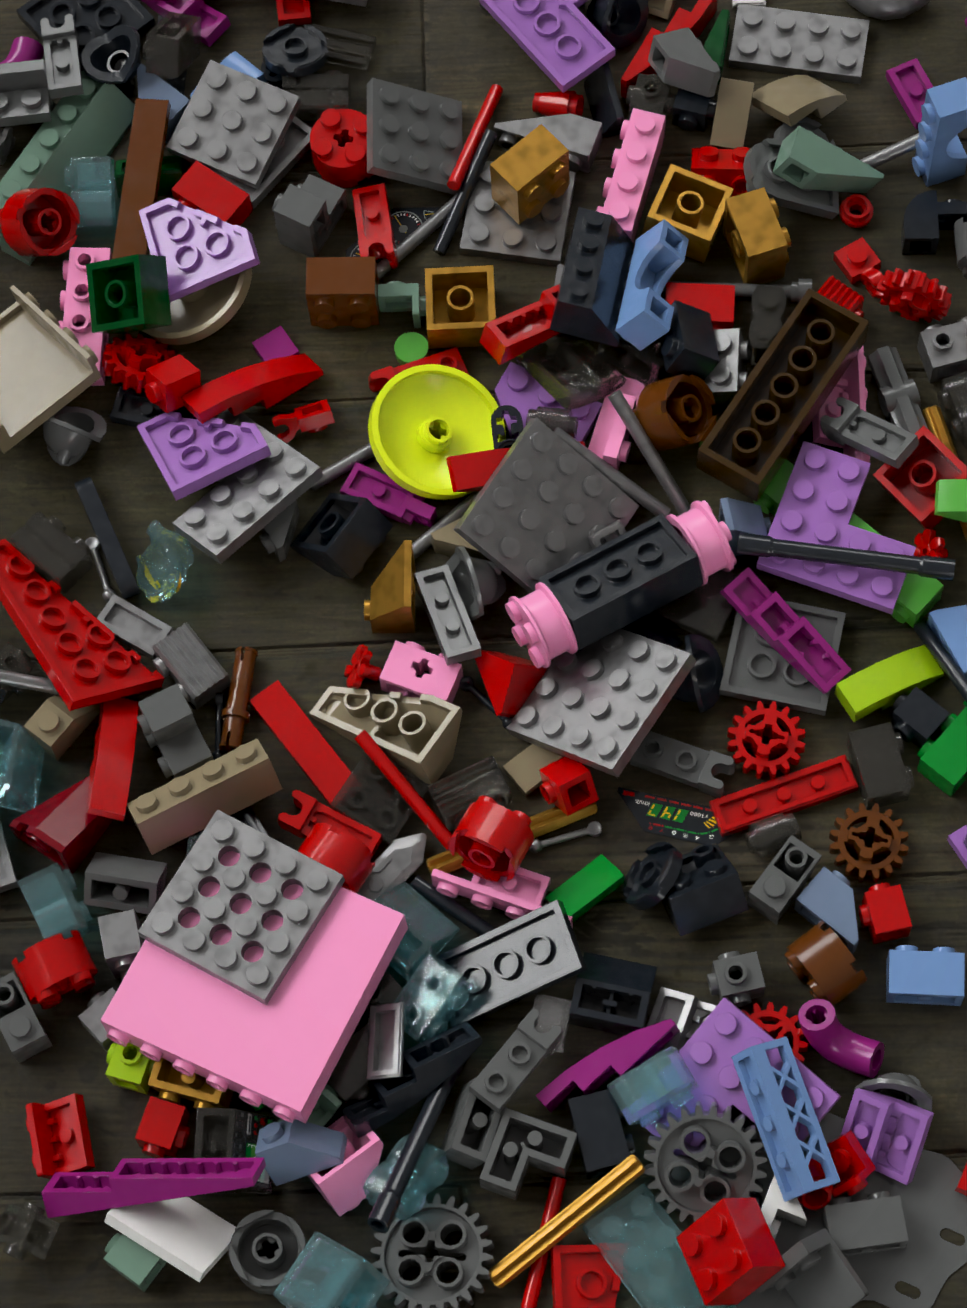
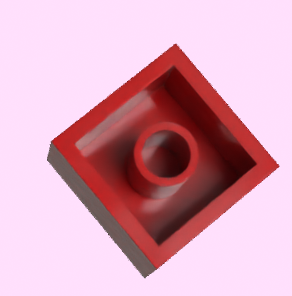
M923 425L915 433L919 440V446L901 467L897 469L884 463L873 476L924 529H933L944 518L934 515L936 482L944 479H967V466Z
M723 1198L676 1237L705 1306L737 1305L786 1266L756 1198Z

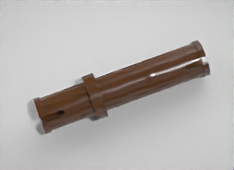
M242 646L235 649V660L227 706L222 710L221 714L224 724L219 749L225 753L231 752L232 747L235 750L242 745L245 725L250 721V714L247 711L256 658L258 657V651L251 647L245 646V653H243Z

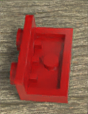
M713 146L692 148L691 172L733 188L731 197L747 193V181L744 175L743 164L746 152L750 148L718 149Z
M74 1093L46 1104L32 1102L25 1105L27 1114L26 1127L30 1133L33 1150L32 1163L38 1177L51 1179L55 1172H84L95 1168L83 1095Z

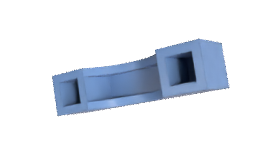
M966 77L927 89L925 103L921 106L922 119L918 123L919 136L918 140H915V157H912L914 171L918 177L922 176L926 187L965 175L967 155L957 134L967 128Z
M665 219L636 239L615 329L624 340L630 342L640 351L670 330L674 307L661 297V293L670 277L684 262L689 241L687 237Z

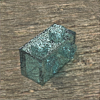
M427 954L393 1002L405 1003L404 1031L418 1042H424L447 1031L448 1021L455 1011L460 1010L469 999V991L474 984L442 959Z

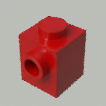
M181 354L146 368V396L151 403L156 404L166 413L183 407L182 396L201 387L200 370Z
M564 756L539 769L543 782L540 785L543 798L548 804L553 803L567 816L599 800L591 772L582 763Z
M880 883L871 886L868 892H864L862 905L858 906V914L862 927H869L873 944L908 937L912 923L901 884L890 886V883Z
M150 1096L135 1136L139 1146L143 1147L142 1152L154 1158H163L164 1155L175 1157L178 1148L183 1149L190 1133V1127L186 1126L190 1114L185 1106Z

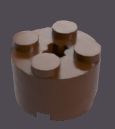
M676 375L648 384L642 390L637 406L633 409L634 414L658 451L672 450L704 441L715 426L717 415L712 416L711 405L716 404L712 391L700 377L695 375Z
M824 921L819 922L786 947L787 952L784 956L788 961V967L799 980L804 977L807 978L809 981L807 985L810 988L809 993L813 999H825L834 1006L868 980L863 969L857 971L852 965L856 959L830 927L826 928Z

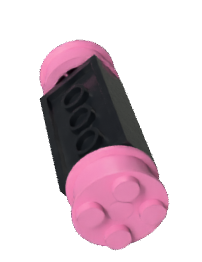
M705 500L692 502L690 510L677 517L673 514L664 517L661 514L538 578L539 583L535 585V591L520 599L516 596L510 597L508 603L505 604V608L509 617L516 625L511 628L512 634L519 646H527L529 656L537 668H548L551 665V659L567 651L570 654H574L578 649L581 650L692 590L707 584L710 575L720 570L725 572L733 570L737 561L729 545V541L732 540L731 532L725 522L721 521L718 523L709 504Z

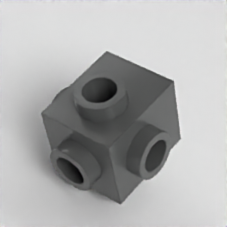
M739 951L723 953L718 956V960L713 961L712 973L707 974L711 996L718 995L719 1002L726 997L737 1007H743L752 1003L751 999L764 996L766 986L757 951L740 955Z

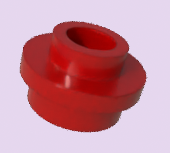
M854 194L843 200L840 205L839 215L846 225L859 228L871 221L874 210L871 202L865 196ZM853 210H858V211H860L862 214H861V215H854V214H851L850 212L853 211Z

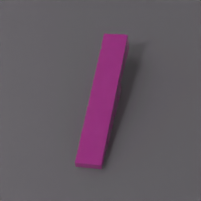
M264 1157L122 1158L113 1172H55L41 1193L47 1218L253 1187L265 1169L266 1163Z

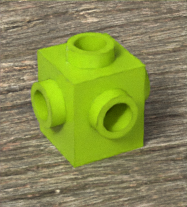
M113 1042L107 1054L106 1061L109 1065L105 1075L115 1086L147 1095L150 1088L148 1082L155 1061L140 1053V1048L131 1043H128L125 1047Z

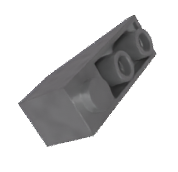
M572 113L495 123L494 132L498 134L495 144L506 151L542 124L569 150L570 171L580 170L589 173L602 142L601 122Z

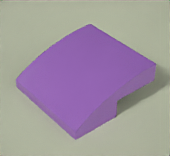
M857 1088L854 1091L841 1135L852 1130L875 1165V1171L908 1185L913 1181L934 1113L884 1094Z

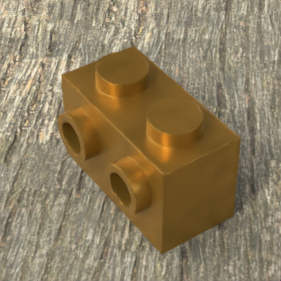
M163 1058L159 1062H154L148 1085L160 1092L158 1098L180 1104L181 1098L195 1102L193 1108L215 1114L216 1108L228 1111L233 1090L227 1088L226 1092L219 1091L206 1083L207 1078L196 1073L192 1077L184 1075L173 1068L172 1062Z

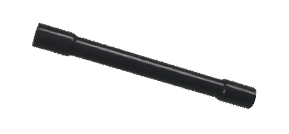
M739 533L737 554L766 558L781 557L917 574L921 577L953 581L956 562V559L918 557L782 540L771 536Z
M467 1060L451 1076L428 1094L384 1190L379 1194L369 1215L367 1224L373 1230L382 1233L389 1230L401 1204V1197L453 1085L461 1075Z

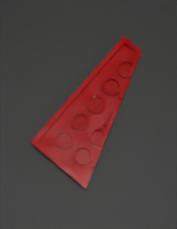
M6 539L0 540V602L69 711L162 687L165 679L163 675L157 670L153 672L148 670L140 663L141 656L133 649L130 651L125 650L114 640L115 634L76 600L70 602L60 593L61 587L53 580L47 582L34 571L35 564Z

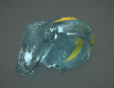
M154 520L150 523L146 532L150 536L151 544L143 555L136 557L138 563L136 579L138 587L145 593V597L151 603H162L170 600L181 589L187 578L188 568L194 562V552L187 539L175 531L162 527L158 520Z

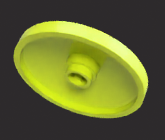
M425 364L408 368L391 378L373 402L368 419V435L373 454L384 472L395 483L413 494L436 500L463 497L472 492H453L446 458L494 450L491 416L499 406L490 392L479 381L461 370L438 364ZM502 419V421L497 422V425H503L505 432V439L499 438V443L506 440L504 419Z

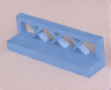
M787 1036L751 1046L732 1056L731 1058L784 1202L841 1182ZM778 1048L783 1062L781 1071L770 1065L766 1051ZM784 1085L794 1091L797 1099L794 1108L783 1100L781 1092ZM797 1121L808 1129L810 1138L807 1144L797 1138L795 1132ZM811 1158L821 1164L825 1179L813 1181L808 1167Z

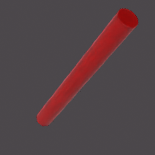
M497 84L491 86L447 182V186L452 190H459L501 98L503 88Z
M366 730L362 731L354 738L355 741L448 851V842L452 837V833Z
M552 1177L540 1228L559 1213L567 1180L560 1177ZM550 1250L531 1264L520 1308H536Z

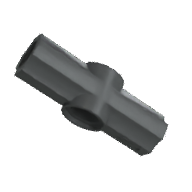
M885 346L878 348L875 352L868 355L867 361L878 387V400L885 418H890L892 424L913 434L923 425L928 429L920 409L921 400L918 388L913 379H908L897 348Z

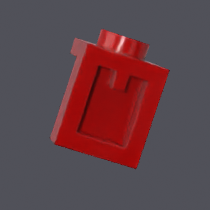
M850 1130L827 1143L841 1181L833 1187V1197L845 1191L849 1196L856 1194L868 1185L866 1178L876 1169L856 1136Z

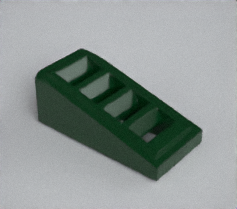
M722 9L703 46L712 60L719 66L720 79L717 83L718 85L723 73L730 29V12L726 9Z

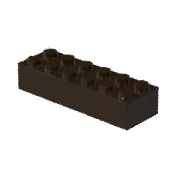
M809 288L698 449L697 468L758 502L865 343L869 321Z

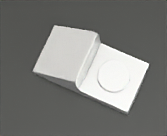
M774 1175L761 1211L775 1241L781 1225V1221L775 1219L776 1216L801 1226L806 1225L807 1218L798 1198L784 1202Z

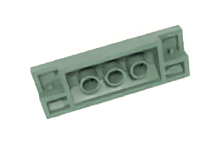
M81 71L84 94L61 98L51 112L52 121L44 122L0 181V210L14 193L30 188H53L68 194L76 203L132 126L135 104L114 84L97 82L88 77L84 71ZM0 225V246L2 251L30 266L36 257L17 254L5 241Z

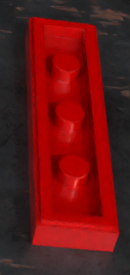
M278 680L249 700L256 713L333 810L336 811L363 791V786Z
M844 754L709 801V806L721 836L725 837L858 791L859 786Z

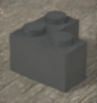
M311 174L308 175L303 184L300 183L297 187L289 184L285 193H280L277 196L272 207L280 244L308 257H317L347 208L345 190Z
M177 683L138 702L142 715L136 718L150 748L158 747L162 757L158 758L157 761L166 778L173 776V778L183 776L203 766L208 761L214 760Z
M505 1108L479 1178L481 1188L517 1200L529 1166L565 1178L578 1144L577 1133Z

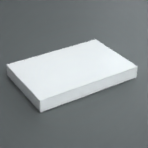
M189 1197L112 1208L107 1213L104 1221L198 1282L205 1277L229 1250L236 1228Z

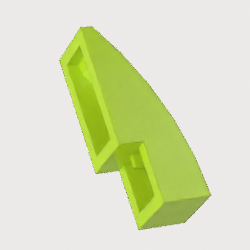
M922 645L877 662L836 684L834 694L852 721L856 722L879 708L885 710L892 706L902 693L909 695L915 687L921 689L944 676V672L927 647Z

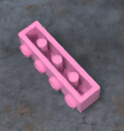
M635 108L632 110L630 120H624L620 131V140H623L621 149L615 148L611 162V168L615 169L613 177L606 178L602 197L606 198L604 207L598 206L596 210L600 213L612 215L633 243L665 138L666 115Z
M71 247L69 260L63 261V279L67 280L66 290H61L60 309L64 311L63 321H58L59 327L62 330L65 327L69 328L78 339L81 347L87 345L95 353L99 360L95 365L102 377L91 386H105L104 367H101L105 346L109 341V334L92 333L86 264L112 259L111 248Z

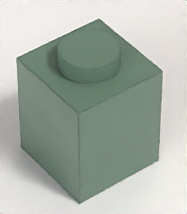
M120 1233L115 1234L105 1248L107 1254L103 1258L111 1268L143 1292L146 1291L167 1263L162 1258Z

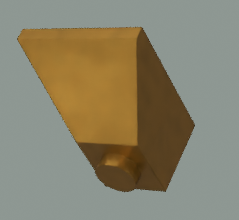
M404 540L371 586V600H364V621L371 622L372 633H415L414 573H416L412 540Z

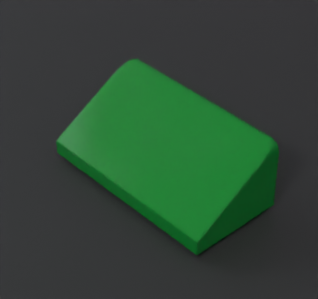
M601 854L547 895L545 900L548 904L555 900L562 901L567 915L572 917L573 923L620 887L625 881V876Z

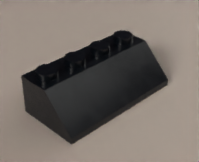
M578 207L549 330L617 347L620 334L615 329L635 244L612 215Z

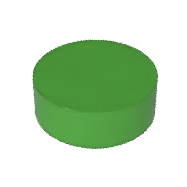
M404 333L395 342V357L401 365L429 356L428 342L419 333Z

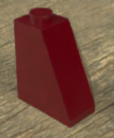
M90 776L15 818L9 825L16 838L72 875L114 820L87 813Z

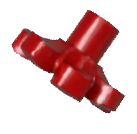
M925 529L923 533H918L915 536L914 543L917 547L914 556L948 557V550L944 548L945 540L944 538L936 537L935 530Z
M360 644L351 658L352 665H347L345 668L344 676L348 677L346 681L348 688L358 689L363 679L368 678L378 681L382 669L370 664L373 652L369 651L365 645Z

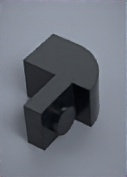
M937 190L926 191L913 198L905 210L901 230L902 255H935L939 242V230H954V223L962 217L963 223L967 222V201L962 202L958 199H949L944 202H937Z

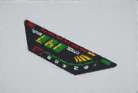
M618 787V793L644 832L699 844H712L714 842L719 844L736 834L733 833L725 837L721 836L709 806Z

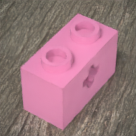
M395 640L379 680L381 690L390 693V691L401 692L403 696L419 698L421 694H428L452 703L463 677L462 664L459 663L447 666L442 653L437 656L426 652L423 646L415 642L407 641L404 644Z

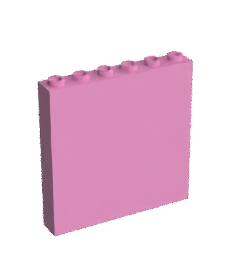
M235 851L226 852L221 857L220 863L224 866H233L239 861L240 854ZM259 868L253 872L251 879L256 883L266 882L271 876V870ZM208 882L202 886L200 894L204 897H212L219 892L220 884ZM297 884L289 885L285 888L283 897L289 900L297 899L301 896L303 887ZM341 887L267 1005L145 940L100 1021L108 1033L106 1036L113 1042L125 1047L128 1043L139 1047L140 1053L149 1059L157 1062L161 1058L173 1063L174 1069L184 1075L192 1077L196 1073L207 1078L206 1083L219 1091L226 1092L227 1088L240 1093L239 1098L254 1107H259L262 1103L274 1109L273 1113L282 1120L293 1123L294 1119L306 1124L408 929L405 915ZM246 898L238 899L233 903L232 911L237 914L246 913L251 908L252 902ZM194 912L187 913L182 917L180 925L184 928H192L199 923L200 915ZM271 915L266 918L263 927L266 930L275 931L282 926L284 919L278 915ZM227 929L218 930L214 933L212 942L216 945H224L231 939L232 932ZM259 946L249 947L245 951L243 958L248 962H256L263 956L264 950Z

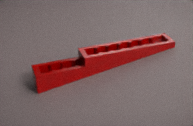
M559 284L542 291L539 301L485 323L479 342L499 365L560 333L549 330Z

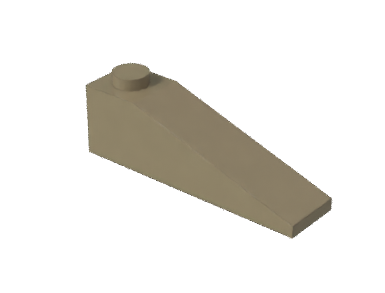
M329 686L309 714L315 720L358 746L360 745L354 738L366 730L398 770L434 786L454 757L463 711L461 707L434 695L421 694L419 698L403 696L401 692L390 691L389 695L370 693L368 689Z

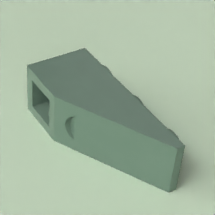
M800 125L782 141L772 172L801 189L867 193L884 178L883 173L874 169L869 164L860 161Z

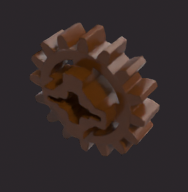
M860 803L857 813H854L848 807L845 809L844 814L846 820L839 817L835 819L834 826L838 830H830L829 839L834 841V843L829 846V854H838L834 865L835 867L842 866L843 864L846 866L844 876L849 877L853 872L858 873V882L862 883L865 875H870L872 881L878 883L879 873H883L889 879L893 874L892 866L899 869L902 867L903 860L900 856H907L909 848L902 843L908 840L909 835L908 832H899L903 825L902 819L891 820L893 810L888 809L882 814L879 812V804L875 803L872 811L866 810L864 803ZM866 822L858 828L852 827L858 823ZM879 825L885 828L890 835H886ZM866 838L873 840L872 848L864 846ZM847 850L852 851L858 861L852 858ZM878 858H885V860L879 863L871 864Z

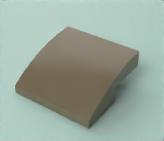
M806 74L788 76L768 83L754 91L752 97V105L791 127L810 113L822 119L847 101L845 94Z

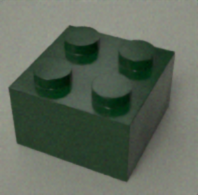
M136 254L86 264L92 333L123 334L172 325L166 256Z

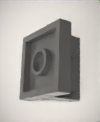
M44 59L0 64V127L51 122V112L55 108L54 99H50Z

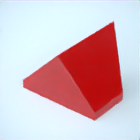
M481 650V657L474 658L496 716L514 717L548 669L544 667L537 668L531 660L496 651Z

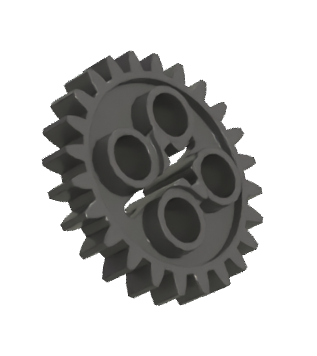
M697 1101L695 1112L690 1113L685 1105H681V1117L677 1118L673 1113H667L669 1126L658 1122L656 1130L660 1137L649 1136L648 1143L655 1150H645L644 1158L654 1163L644 1166V1174L655 1175V1177L648 1181L647 1187L648 1189H660L655 1195V1202L658 1203L667 1199L666 1213L669 1214L678 1208L680 1210L679 1221L681 1222L686 1219L688 1214L694 1215L695 1222L723 1198H754L750 1191H763V1185L756 1180V1178L767 1177V1169L757 1166L767 1162V1154L756 1152L764 1146L762 1139H751L756 1132L755 1125L746 1128L742 1127L745 1121L744 1114L739 1115L734 1120L731 1118V1106H728L721 1114L717 1113L716 1102H712L709 1111H704L701 1102ZM694 1131L700 1132L705 1136L706 1141L701 1146L694 1147L686 1142V1135ZM726 1147H735L740 1151L741 1156L736 1161L728 1162L722 1159L720 1152ZM680 1149L688 1156L677 1155L674 1153V1150ZM706 1157L711 1158L712 1166H707L705 1170H701L699 1162H703ZM676 1166H684L690 1171L691 1175L686 1180L679 1181L671 1176L670 1171ZM722 1171L735 1173L737 1177L735 1179L729 1178ZM718 1181L725 1186L726 1190L721 1195L713 1196L707 1193L705 1187L710 1182Z
M436 1193L433 1203L429 1204L423 1194L420 1195L419 1206L416 1207L408 1199L405 1200L407 1211L404 1213L399 1210L395 1215L396 1220L392 1222L386 1234H374L376 1241L381 1244V1247H374L370 1250L373 1257L380 1259L372 1263L371 1268L373 1272L382 1273L375 1279L378 1287L387 1286L383 1295L387 1300L397 1296L394 1302L396 1308H403L407 1303L408 1308H446L450 1306L452 1308H460L459 1302L461 1300L473 1305L474 1302L470 1293L473 1290L478 1293H484L485 1290L479 1280L490 1279L491 1273L484 1266L495 1264L494 1257L485 1253L495 1247L492 1240L484 1239L490 1234L487 1225L478 1227L482 1221L480 1214L475 1213L469 1216L471 1208L468 1203H464L457 1209V1201L454 1196L449 1198L446 1205L443 1204L439 1193ZM418 1229L425 1231L423 1239L418 1243L412 1244L407 1242V1237L412 1231ZM451 1232L462 1233V1239L458 1244L449 1246L444 1243L445 1238ZM437 1250L440 1256H434L433 1262H428L426 1257H430L432 1251ZM401 1252H409L410 1254H413L406 1255L404 1257L399 1256ZM462 1255L466 1256L464 1261H457L454 1258ZM408 1268H421L417 1279L413 1281L403 1279L404 1272ZM446 1270H458L459 1275L454 1282L446 1284L440 1281L442 1274Z

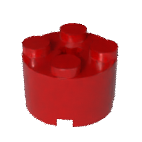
M330 108L322 112L321 117L316 121L310 133L313 164L321 178L341 188L354 187L366 177L369 179L374 174L367 173V115L353 109L336 110Z
M46 187L23 189L14 193L0 210V225L3 237L7 244L21 256L42 257L60 255L73 246L78 236L75 235L77 224H80L78 208L72 198L62 191Z
M479 796L477 802L469 805L448 842L449 851L453 857L457 852L464 859L461 865L478 877L498 882L501 877H507V881L512 880L534 841L533 832L529 827L532 821L528 815L521 811L515 810L512 812L498 805L494 799L488 796Z
M315 824L298 849V852L342 874L345 882L341 887L358 894L375 867V862H370L373 857L371 850L361 840L345 830H342L339 835L329 831L332 827L330 824Z
M70 930L73 937L67 939L63 938L62 933L46 938L23 951L25 955L23 961L19 962L16 957L12 960V966L31 1004H40L43 1010L49 1009L63 1001L61 995L73 989L76 993H81L96 984L93 977L98 973V969L78 930Z

